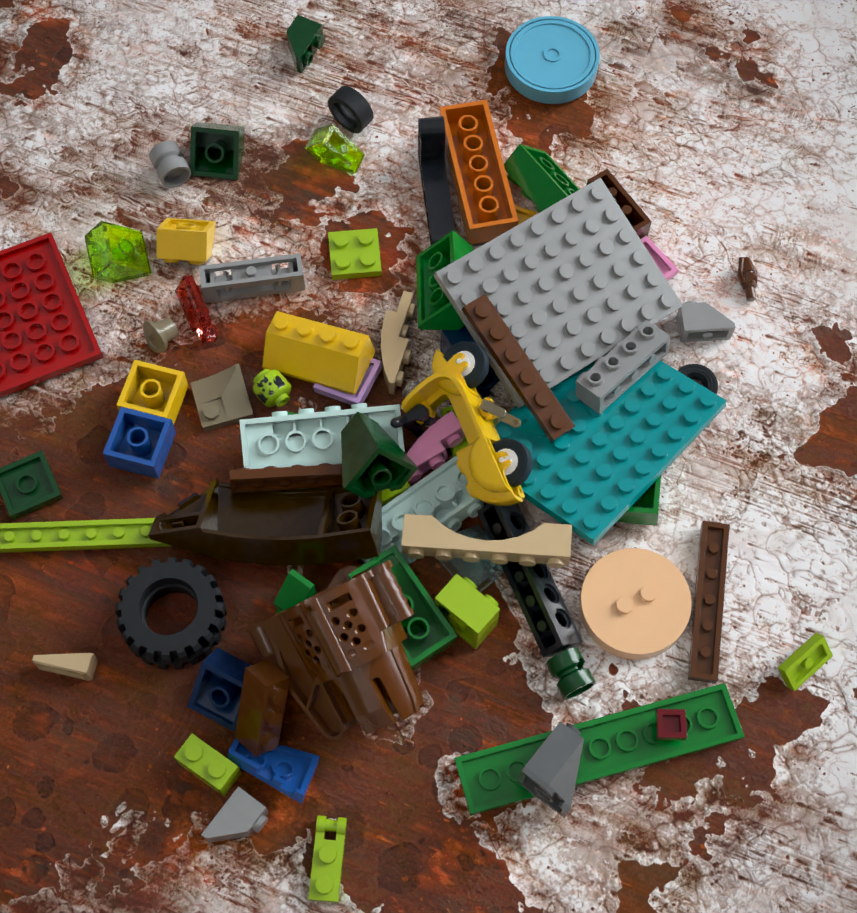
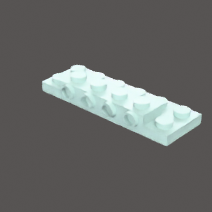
M367 403L353 404L351 409L341 410V406L325 407L324 412H314L313 408L300 409L298 414L288 415V411L272 412V417L239 420L244 467L261 469L267 466L279 468L298 464L304 466H317L322 463H329L331 465L342 464L341 431L357 411L376 421L405 452L402 427L393 428L390 425V421L393 418L401 416L400 404L367 407Z
M457 455L382 507V543L380 554L395 545L408 564L416 560L402 552L404 514L431 515L442 525L454 532L461 527L464 519L469 516L471 518L478 516L477 511L484 506V502L477 498H472L468 493L466 476L460 472L456 464V460H458ZM370 558V559H362V560H363L365 563H367L368 561H370V560L373 559V558Z

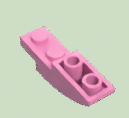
M453 411L430 426L408 451L407 456L418 467L417 471L408 480V483H415L422 478L424 473L431 469L436 470L449 459L446 449L459 445L463 438H465L460 422Z

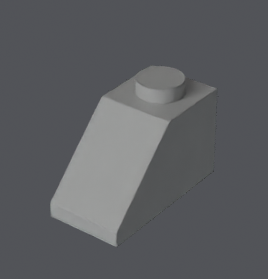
M688 301L683 303V306L678 309L676 318L680 343L729 340L736 328L733 321L706 302Z
M238 786L201 835L209 843L250 837L254 831L258 833L262 830L268 821L266 815L269 812L265 806Z

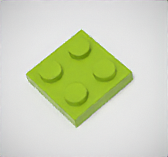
M377 228L328 232L332 280L382 276Z

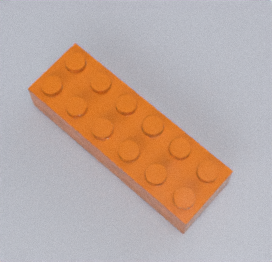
M487 100L442 106L439 108V116H443L445 122V151L467 241L471 245L489 242L517 226L519 221Z

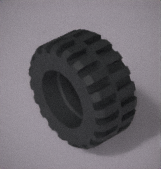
M168 557L167 562L162 563L160 559L152 561L153 565L148 568L145 565L137 569L139 574L136 577L130 575L125 581L128 586L127 589L121 588L118 594L121 602L116 604L115 613L118 616L116 623L122 634L121 636L137 658L141 657L143 662L150 666L155 663L159 669L167 670L169 665H173L176 670L183 669V663L189 661L191 665L199 663L197 657L202 654L207 657L213 652L211 649L213 643L215 645L219 644L222 639L220 632L225 630L227 623L225 615H227L226 605L215 578L212 574L208 575L207 570L199 564L195 567L193 561L185 558L182 560V563H179L176 557ZM170 593H184L195 599L198 607L197 614L192 623L184 630L171 635H162L152 632L146 622L148 611L160 597Z

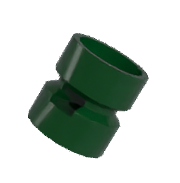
M577 647L567 649L546 662L552 678L559 680L557 688L564 700L578 696L596 684L590 670L583 668L585 660Z

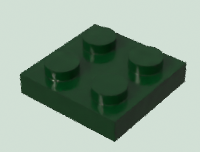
M43 450L0 468V493L12 520L63 499Z

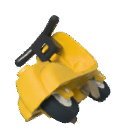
M468 341L454 344L445 354L436 349L432 360L433 375L427 377L422 382L411 381L405 385V389L402 391L404 400L401 404V409L405 414L393 418L390 421V425L393 428L404 427L419 438L425 432L422 428L423 426H432L436 423L437 414L435 410L449 398L469 444L456 452L458 457L456 464L460 472L466 476L468 481L466 488L470 496L497 506H508L523 502L522 498H525L521 484L527 480L532 470L533 461L531 453L524 444L515 439H500L492 419L497 418L514 428L520 427L521 420L494 404L493 399L490 397L482 399L475 388L484 381L488 374L490 365L488 355L482 347Z

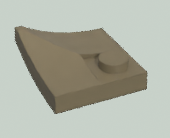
M235 364L215 375L190 383L204 432L239 423V420L254 418L239 364Z

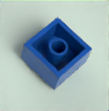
M121 407L103 451L108 466L159 479L176 434L172 419Z

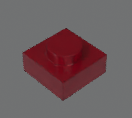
M657 709L655 711L656 740L687 739L686 709Z

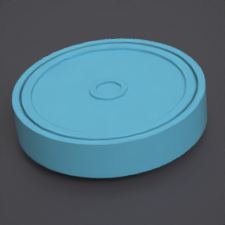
M558 16L534 18L520 25L511 34L507 42L505 53L506 76L511 85L520 94L533 101L545 104L566 103L579 98L593 85L597 76L600 59L599 47L593 35L584 26L571 19Z

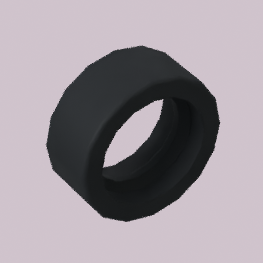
M341 86L328 100V108L335 120L350 132L360 133L374 118L372 108L367 100L358 91L349 86Z

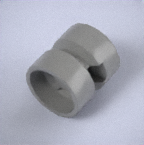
M163 141L150 150L149 158L154 168L157 169L162 185L173 188L187 182L191 176V170L175 141Z

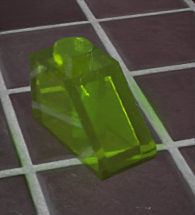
M334 124L315 129L305 147L322 164L351 174L357 172L365 156Z

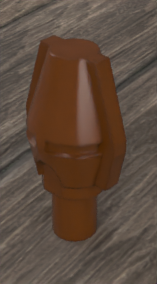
M740 257L737 274L742 289L745 290L746 301L756 300L757 270L750 257Z

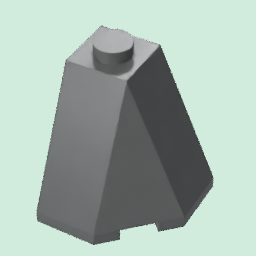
M560 721L522 769L517 783L565 818L572 805L584 738L580 736L581 732L569 723L565 725Z

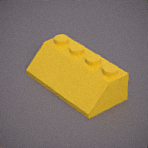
M277 311L266 331L262 367L269 370L276 369L282 375L314 384L317 383L355 395L375 354V349L369 335Z

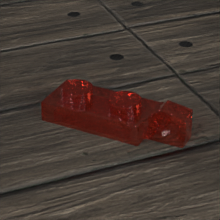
M192 275L183 276L175 293L192 332L198 333L201 343L215 342L219 336L216 326L211 323L212 319L209 315V309L205 306L200 289Z

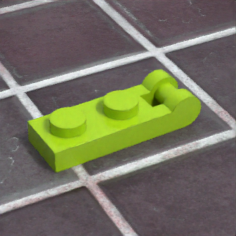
M317 816L308 895L309 901L338 903L347 818L338 817V820L327 819V816ZM325 832H336V840H326Z

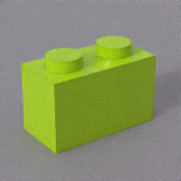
M193 733L174 756L179 765L222 796L227 794L241 775V771L236 764Z

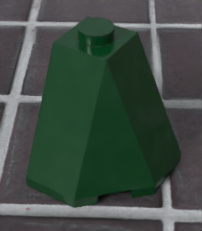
M357 411L341 431L342 480L344 489L365 499L375 496V492L390 489V491L401 489L417 471L418 467L387 432L376 421Z

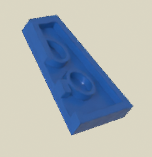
M236 738L228 751L227 758L239 768L300 804L303 803L319 762L318 755L278 745L277 748L255 757Z

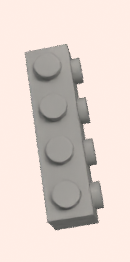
M645 320L639 327H634L623 341H618L607 355L600 357L590 370L579 375L576 380V398L601 414L669 353L671 336L648 320Z

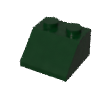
M196 122L192 125L190 141L191 175L238 180L244 152L245 127Z

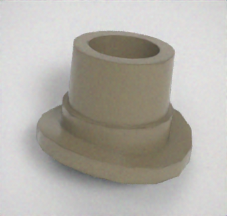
M165 318L159 322H153L148 319L143 323L144 337L150 349L155 353L166 351L168 342L178 337L177 327L170 318Z

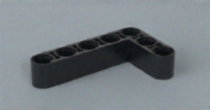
M443 116L418 118V160L430 245L452 230L456 232L445 165L446 135Z

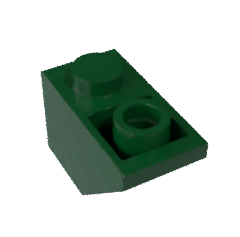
M297 14L286 33L288 47L297 72L302 73L305 67L312 63L317 49H321L325 36L323 35L322 24Z

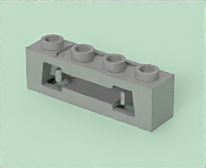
M300 253L199 266L201 288L205 303L305 290ZM288 263L287 268H280L279 264ZM223 270H231L232 275H228V272ZM223 271V276H217L215 272Z

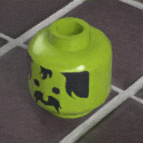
M264 369L254 378L253 392L266 407H282L289 401V393L292 386L279 370Z

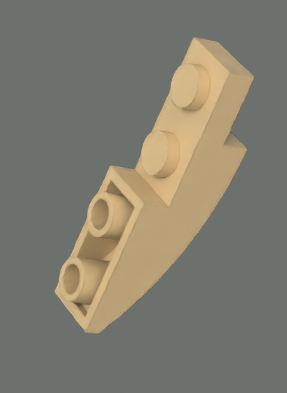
M403 291L397 312L386 310L381 332L382 371L389 394L393 395L397 386L401 387L403 384L405 372L402 370L404 364H409L412 350L409 349V339H407L410 325H407L409 318H414L417 304L413 303V293Z

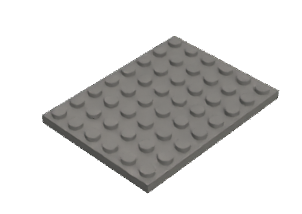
M601 178L440 269L433 275L477 345L482 347L488 355L489 364L517 408L522 407L525 403L462 311V308L484 294L487 295L550 389L609 353L618 341H623L634 327H639L645 320L655 324L683 306Z

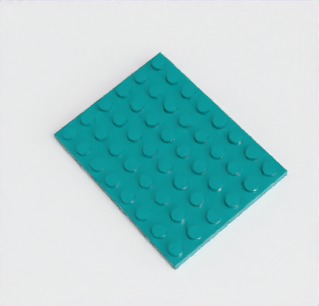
M661 360L601 414L576 398L577 378L581 373L590 370L596 361L552 387L550 390L575 425L571 430L550 442L526 405L520 408L515 406L509 412V414L521 420L520 427L514 428L502 421L495 426L500 439H515L524 444L531 453L533 461L532 470L527 480L521 484L525 499L561 524L572 525V531L593 546L726 407L725 399Z

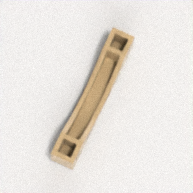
M404 514L401 547L403 554H407L408 557L414 559H421L424 556H435L436 559L448 561L452 558H463L466 562L474 563L482 559L491 560L494 564H507L508 561L519 562L523 566H535L536 563L547 564L551 568H562L564 565L570 564L572 525L543 523L533 531L518 537L486 541L458 534L442 525L431 515Z

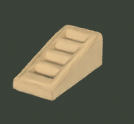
M94 653L34 655L32 659L39 670L92 681L98 663Z

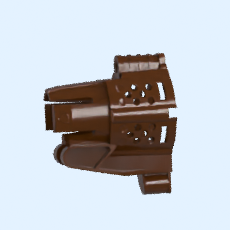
M390 560L352 576V579L347 582L343 580L246 629V632L250 633L262 658L276 655L280 670L290 677L288 690L314 725L328 739H338L350 729L352 724L359 722L367 734L395 723L394 714L398 713L401 719L404 720L424 706L421 690L402 645V641L407 638V635L400 621L412 616L414 611L410 608L407 602L408 599L404 596L402 587L399 586L396 580L397 577L391 570L393 565ZM337 598L339 599V602L330 606L329 602Z

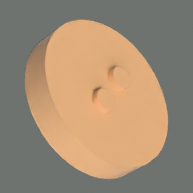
M621 549L602 557L589 570L579 596L580 618L588 635L603 650L624 659L643 660L666 652L678 641L691 615L692 601L690 589L680 570L664 556L646 549Z

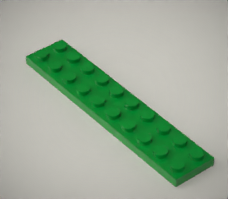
M726 684L715 685L573 725L581 732L580 736L584 738L575 786L742 740L745 736ZM657 709H686L687 739L656 740L655 711ZM552 731L454 758L470 816L536 798V796L517 782L522 769Z

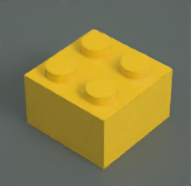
M134 359L117 402L118 410L120 411L121 407L172 419L174 425L188 389L185 373Z

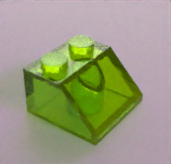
M101 220L84 236L93 279L118 283L151 274L144 237L141 231Z

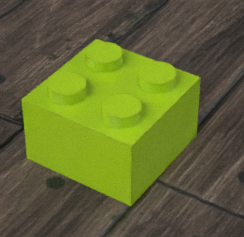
M456 574L435 597V604L455 633L477 649L497 626L500 608L493 597L488 594L484 596L476 590L477 586L472 580L467 577L462 578Z

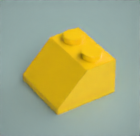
M166 218L156 229L157 258L164 259V262L167 263L187 260L190 264L194 265L204 264L211 257L216 221Z

